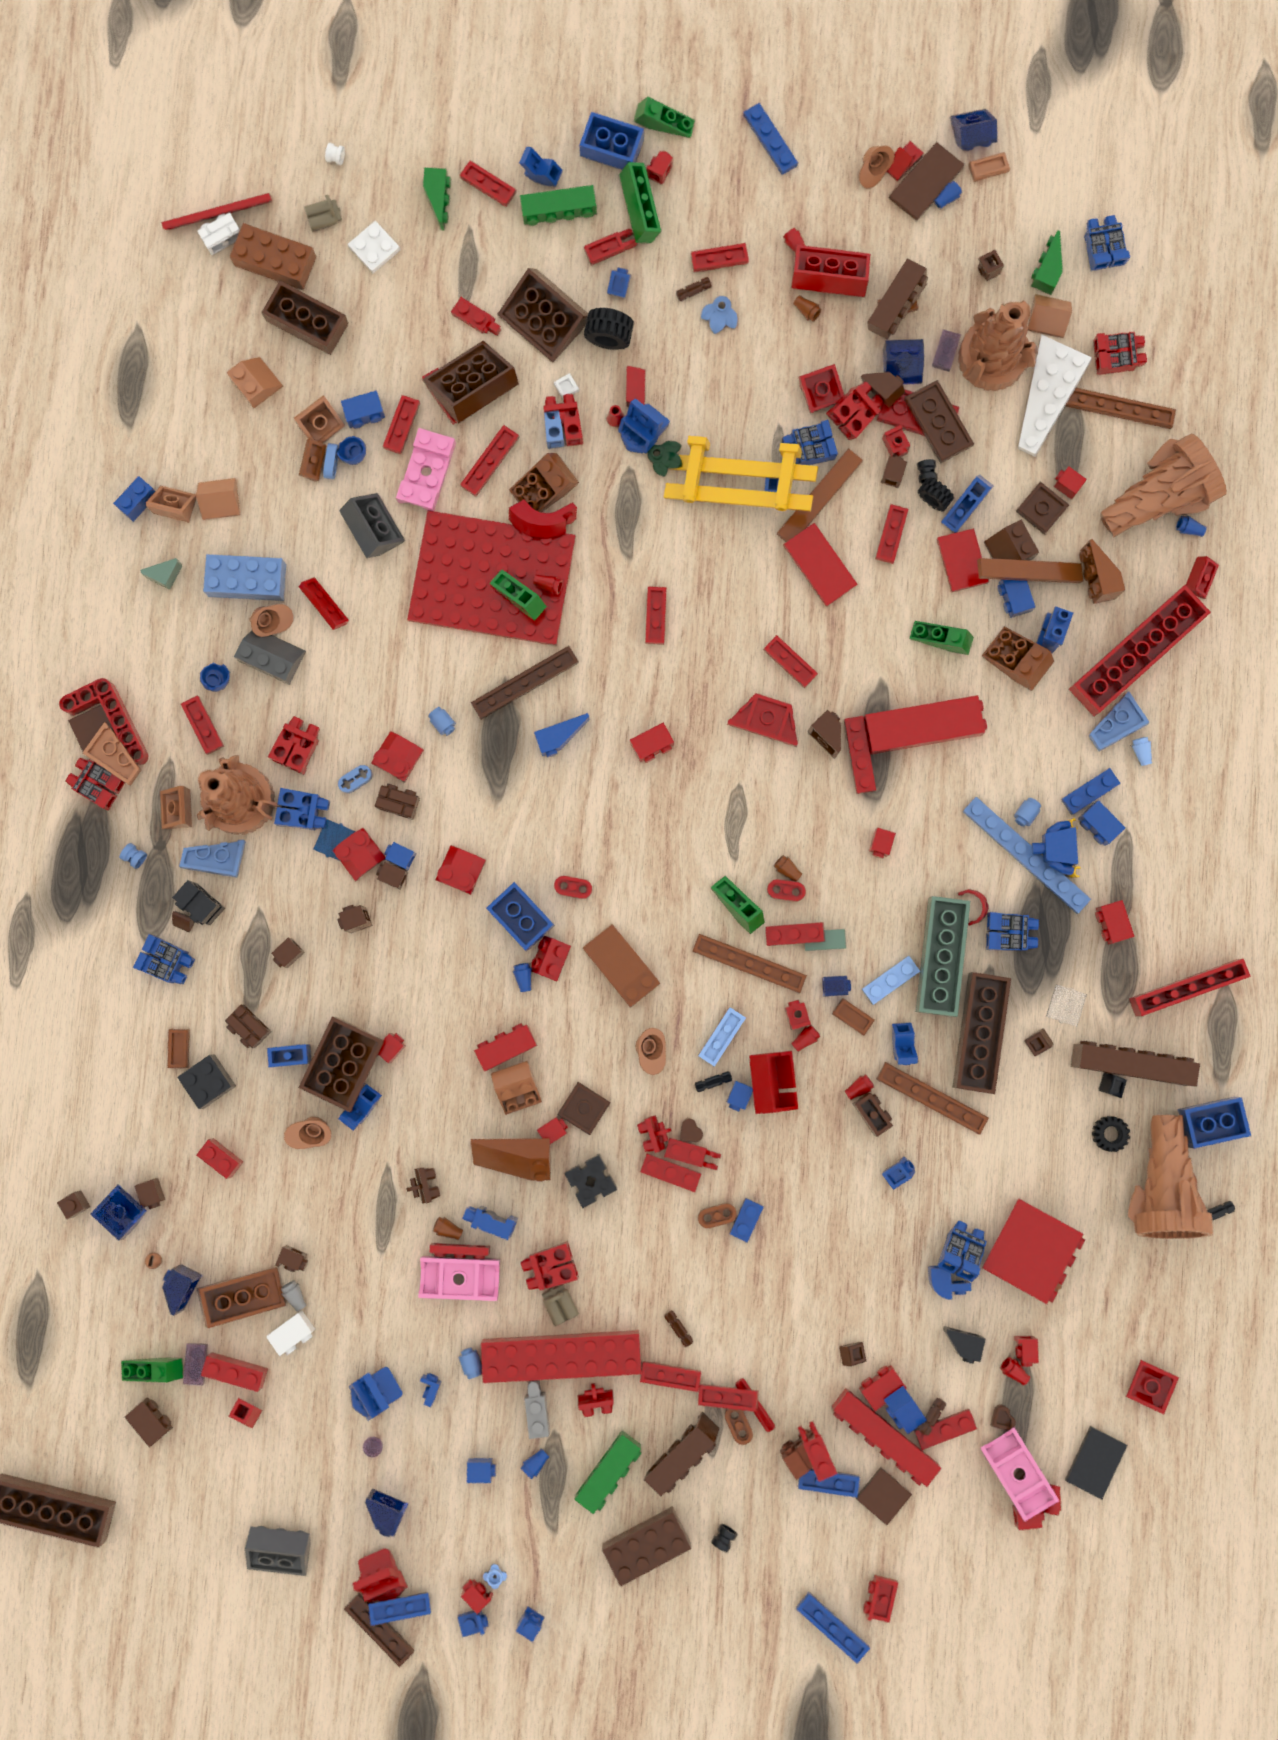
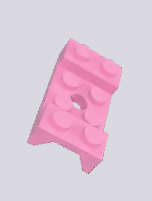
M418 428L404 480H401L396 496L398 503H410L421 506L429 511L435 510L456 445L455 438ZM426 467L432 470L428 476L421 474L422 470Z
M422 1256L420 1258L421 1280L418 1298L498 1300L500 1259H462ZM455 1274H462L465 1278L464 1283L456 1284L454 1282Z
M1015 1428L980 1448L1024 1522L1059 1501ZM1021 1468L1024 1470L1025 1478L1023 1480L1015 1479L1013 1475L1015 1469Z

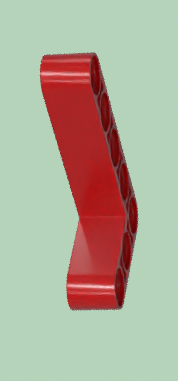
M100 678L60 699L59 707L70 715H77L101 703L116 736L134 759V754L137 751H141L140 758L136 759L135 762L138 765H143L148 761V752L113 683L105 678ZM108 684L107 691L102 692V687ZM91 693V698L85 701V695ZM73 701L74 706L68 710V704ZM116 701L115 708L110 709L111 702ZM124 718V724L118 726L119 719ZM132 734V741L126 743V737Z

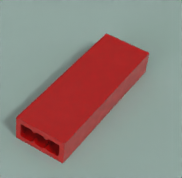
M976 695L866 714L864 716V723L870 755L982 736L985 730H987L986 719L982 717V711L984 710L983 702Z

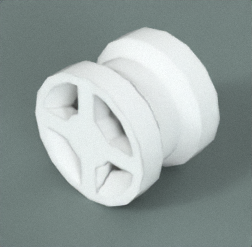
M328 143L325 152L326 162L331 163L333 161L337 165H342L345 158V147H337L333 143Z

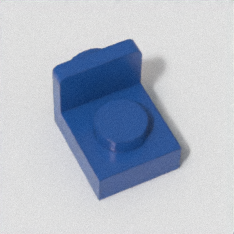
M617 267V270H612L607 293L626 298L632 274H628V270Z
M902 1157L899 1162L883 1171L882 1175L894 1190L913 1177L915 1168L910 1160Z
M427 1373V1375H422L420 1382L430 1385V1387H426L422 1398H425L424 1405L431 1407L441 1381L438 1380V1376Z
M482 1610L478 1614L475 1611H470L457 1617L462 1637L479 1632L481 1635L485 1634L486 1627H488V1619L486 1614L483 1615Z

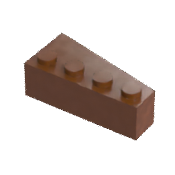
M908 258L906 259L868 320V330L887 340L891 334H895L899 323L905 318L909 309L927 286V268Z
M702 1411L698 1416L697 1424L695 1426L690 1424L682 1435V1440L677 1439L669 1448V1454L664 1453L647 1471L644 1481L660 1496L665 1492L670 1493L676 1486L675 1482L679 1479L683 1480L688 1475L689 1469L692 1466L696 1467L702 1461V1456L706 1452L709 1454L716 1447L715 1441L720 1428Z

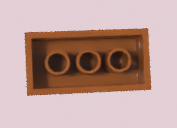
M243 223L230 258L235 267L278 282L282 281L292 287L304 290L315 263L316 254L313 247Z

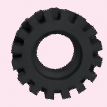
M931 477L927 478L918 489L919 497L923 498V501L928 503L927 505H931L933 509L944 512L954 499L953 493H951L950 489H947L946 485H942V482H937V479H932Z
M1102 1117L1101 1120L1095 1122L1096 1126L1092 1128L1094 1129V1132H1092V1136H1094L1093 1141L1097 1143L1099 1148L1105 1151L1118 1152L1123 1150L1124 1146L1129 1143L1127 1140L1131 1137L1129 1136L1130 1129L1127 1128V1123H1124V1120L1118 1117ZM1110 1126L1115 1127L1118 1131L1117 1139L1112 1142L1107 1141L1104 1136V1131Z

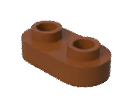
M723 1203L702 1209L698 1214V1221L704 1228H713L733 1222L737 1212L732 1204ZM725 1209L730 1211L729 1216L723 1215ZM706 1214L711 1215L710 1221L704 1220Z
M726 1409L725 1420L735 1442L740 1445L748 1444L752 1440L753 1433L744 1411ZM737 1412L738 1416L736 1418H732L731 1413ZM745 1430L746 1435L740 1436L739 1432Z

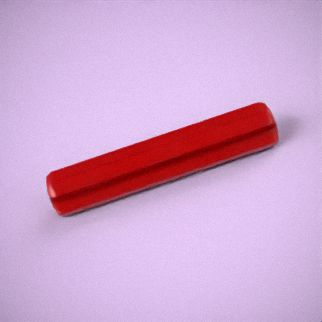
M743 1378L735 1383L737 1388L751 1390ZM758 1400V1411L754 1412L766 1432H771L775 1428V1424Z

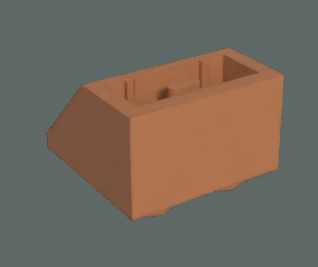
M528 1061L491 1073L494 1090L505 1115L542 1102Z

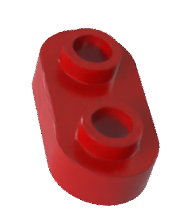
M560 876L554 883L556 892L563 896L586 899L592 893V885L585 879ZM562 883H567L568 887L566 889H561L560 885ZM581 886L586 887L587 890L585 893H581L579 891V888Z
M776 879L768 884L767 892L773 899L797 902L804 898L806 889L799 882ZM778 886L780 892L775 893L773 887ZM793 889L799 890L797 896L792 894Z

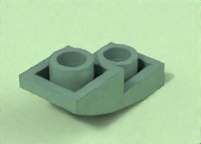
M845 929L824 930L825 942L805 943V951L845 949Z

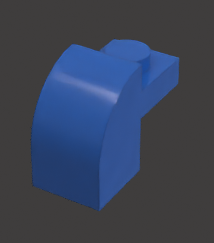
M532 147L525 148L519 162L526 170L524 173L526 177L544 186L556 187L563 172L553 159L541 158Z
M912 1023L892 1024L894 1059L897 1060L898 1065L918 1064V1056L914 1046L915 1033Z
M366 1084L362 1088L351 1113L345 1110L338 1120L354 1131L368 1117L382 1095Z
M928 1266L930 1286L942 1298L952 1300V1292L955 1295H965L966 1291H972L971 1282L968 1280L951 1281L950 1272L937 1266Z

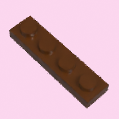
M358 1593L344 1607V1610L400 1668L415 1650L388 1622L371 1626L369 1602L364 1601L363 1596Z

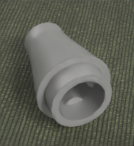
M294 1280L281 1288L283 1292L281 1295L294 1307L296 1312L306 1306L300 1286Z

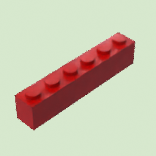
M1244 958L1236 959L1131 997L1129 1001L1135 1017H1140L1251 976Z
M847 1388L844 1389L831 1406L833 1411H835L833 1415L841 1422L846 1420L850 1424L849 1428L857 1435L859 1432L865 1436L864 1440L870 1446L874 1447L876 1445L880 1448L881 1455L887 1460L892 1458L897 1462L895 1466L903 1473L908 1471L912 1475L911 1479L919 1486L923 1484L928 1487L942 1469L935 1460Z

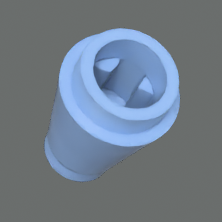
M1148 737L1132 740V748L1140 765L1151 764V741L1148 740Z

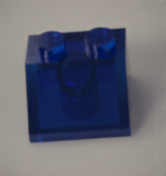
M987 109L950 116L955 141L961 150H972L976 146L988 147L991 146V143L997 142V119Z
M923 339L886 340L883 347L884 372H890L894 376L898 375L904 381V384H922L924 367Z
M118 1184L90 1215L120 1241L125 1239L139 1224L147 1210Z
M182 1264L168 1270L163 1277L165 1282L162 1288L172 1316L185 1309L202 1274Z
M372 1488L365 1504L374 1527L381 1535L394 1537L406 1512L408 1503Z

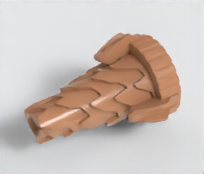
M1025 301L1008 302L1005 305L1003 303L996 314L994 309L989 308L973 316L975 324L965 334L958 351L959 368L963 372V377L971 382L973 386L987 391L1003 390L1008 386H1012L1015 381H1018L1024 370L1035 366V354L1038 353V347L1034 342H1029L1026 337L1030 306Z
M1191 433L1180 440H1167L1147 463L1148 467L1154 470L1143 475V480L1129 487L1123 495L1114 500V504L1100 512L1103 525L1114 538L1135 525L1145 523L1152 518L1155 521L1170 511L1175 516L1205 511L1211 503L1227 494L1226 484L1219 467L1207 447L1195 434Z
M234 755L229 759L222 757L219 759L221 766L214 771L206 770L200 773L198 782L201 789L200 803L203 809L199 811L197 818L198 820L205 819V829L208 831L214 827L233 835H245L256 831L265 822L273 819L271 813L273 808L278 807V803L274 800L275 794L272 790V784L258 769L251 765L240 763L239 755ZM215 782H219V787L214 790L216 788Z
M1154 1115L1151 1120L1152 1148H1148L1149 1162L1145 1191L1141 1186H1135L1128 1210V1218L1134 1222L1135 1232L1139 1237L1190 1239L1212 1236V1214L1207 1212L1198 1193L1197 1179L1193 1173L1191 1158H1189L1188 1138L1184 1136L1183 1116Z

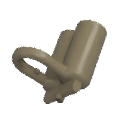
M325 195L326 200L304 206L312 231L335 225L338 221L342 220L337 201L330 200L329 195Z
M562 1284L555 1288L552 1287L549 1291L542 1294L544 1298L543 1303L554 1326L560 1325L566 1320L579 1315L568 1290L564 1289Z

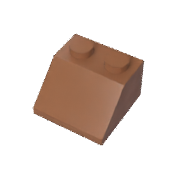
M260 357L240 361L226 372L253 409L283 387Z

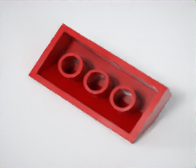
M797 245L791 289L865 297L869 281L871 254Z

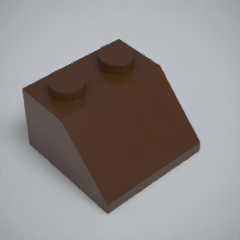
M1022 519L1003 528L984 541L992 559L1030 561L1039 553Z
M827 710L810 726L808 733L835 759L841 751V723L839 722V716L832 711L830 713Z

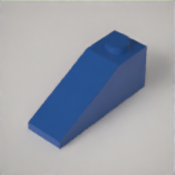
M980 474L976 476L941 522L954 533H957L994 485Z
M588 713L534 732L542 756L546 755L548 758L557 755V751H560L590 720Z

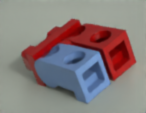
M573 394L563 395L564 403L556 404L555 396L546 397L543 407L548 449L564 447L562 426L565 429L567 446L583 445L578 406Z

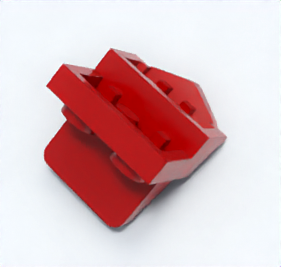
M384 1548L359 1559L358 1566L361 1576L358 1581L352 1584L354 1591L363 1594L364 1601L373 1603L395 1599L408 1588L389 1549Z

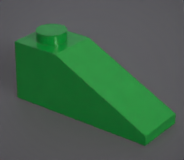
M501 570L490 582L492 587L534 621L547 607L538 594L504 570Z
M726 876L711 886L712 891L736 921L750 934L765 923L763 911Z

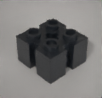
M187 880L172 897L177 901L175 905L179 909L190 912L191 915L189 917L201 925L205 923L211 925L225 909L222 904L208 894L198 883Z
M600 1154L586 1160L587 1166L581 1169L577 1165L564 1173L570 1186H577L579 1191L575 1195L582 1208L596 1202V1195L601 1193L605 1197L618 1189L611 1174L606 1176L603 1172L607 1167ZM588 1176L596 1178L593 1186L586 1183Z

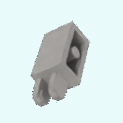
M538 1380L529 1381L527 1387L528 1394L525 1396L529 1439L549 1437L550 1434L546 1392H541Z

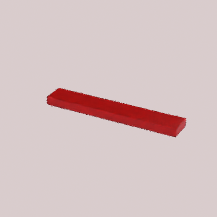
M270 193L167 220L161 222L163 229L167 231L215 218L221 214L233 213L272 202V197Z

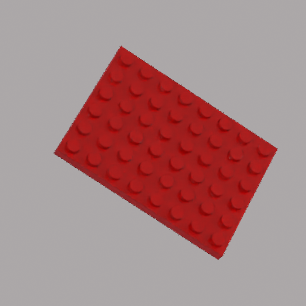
M428 510L407 620L557 646L576 535L564 533L549 538L534 537L521 532L513 524ZM501 570H504L538 594L547 607L535 621L490 585V582ZM535 575L559 577V579L563 580L561 592L552 595L533 585Z

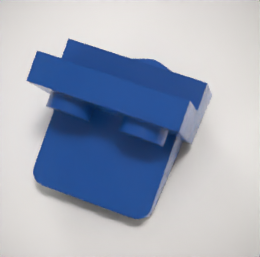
M635 398L630 402L627 415L621 419L618 432L621 434L627 451L646 454L657 442L658 437L667 429L670 421L650 404L644 405Z
M388 1367L382 1368L373 1375L369 1372L349 1386L352 1408L366 1417L367 1421L389 1408V1404L403 1395Z

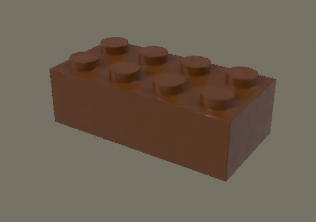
M282 281L278 282L261 312L266 322L329 355L332 354L349 324L345 314Z
M673 1506L602 1544V1551L620 1587L691 1550V1542Z

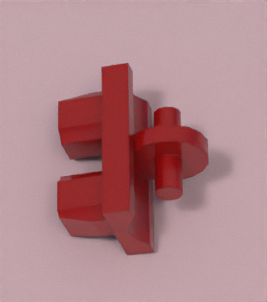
M656 1115L644 1119L645 1121L637 1124L640 1134L649 1133L650 1139L643 1141L645 1152L654 1151V1153L666 1149L664 1142L668 1141L667 1133L672 1131L671 1127L665 1129L663 1122L658 1123Z
M592 1383L591 1390H585L584 1394L578 1395L579 1411H582L584 1417L593 1416L594 1408L601 1407L603 1414L612 1413V1406L614 1405L612 1389L604 1390V1387L596 1389L595 1383Z

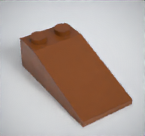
M613 924L583 947L584 951L630 1008L660 985L658 979Z
M550 1138L471 1139L474 1165L531 1181L542 1182L551 1180Z
M277 1267L196 1288L205 1327H215L286 1306L285 1299L281 1295L283 1292L281 1291L282 1287Z

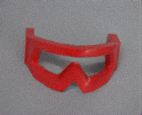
M968 889L958 892V895L974 894L982 903L981 915L977 920L970 921L968 923L970 926L982 922L989 910L987 898L982 893Z

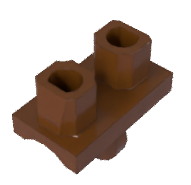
M414 1169L416 1178L410 1179L411 1186L407 1187L406 1190L407 1192L413 1191L414 1198L421 1197L422 1204L431 1203L433 1199L440 1196L438 1186L429 1188L427 1182L436 1178L435 1169Z

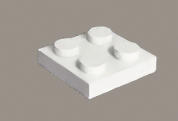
M376 221L348 243L350 250L372 273H375L400 251L397 243Z

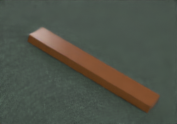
M1075 388L1065 405L1070 408L1167 429L1173 427L1176 409L1080 388Z
M848 448L810 493V495H813L811 511L796 510L777 532V535L787 542L806 529L859 467L863 459Z
M980 558L977 560L979 579L1062 583L1083 582L1082 563Z
M702 934L698 935L692 951L797 993L801 992L807 977L805 974Z
M886 1062L876 1078L878 1081L979 1135L989 1117Z

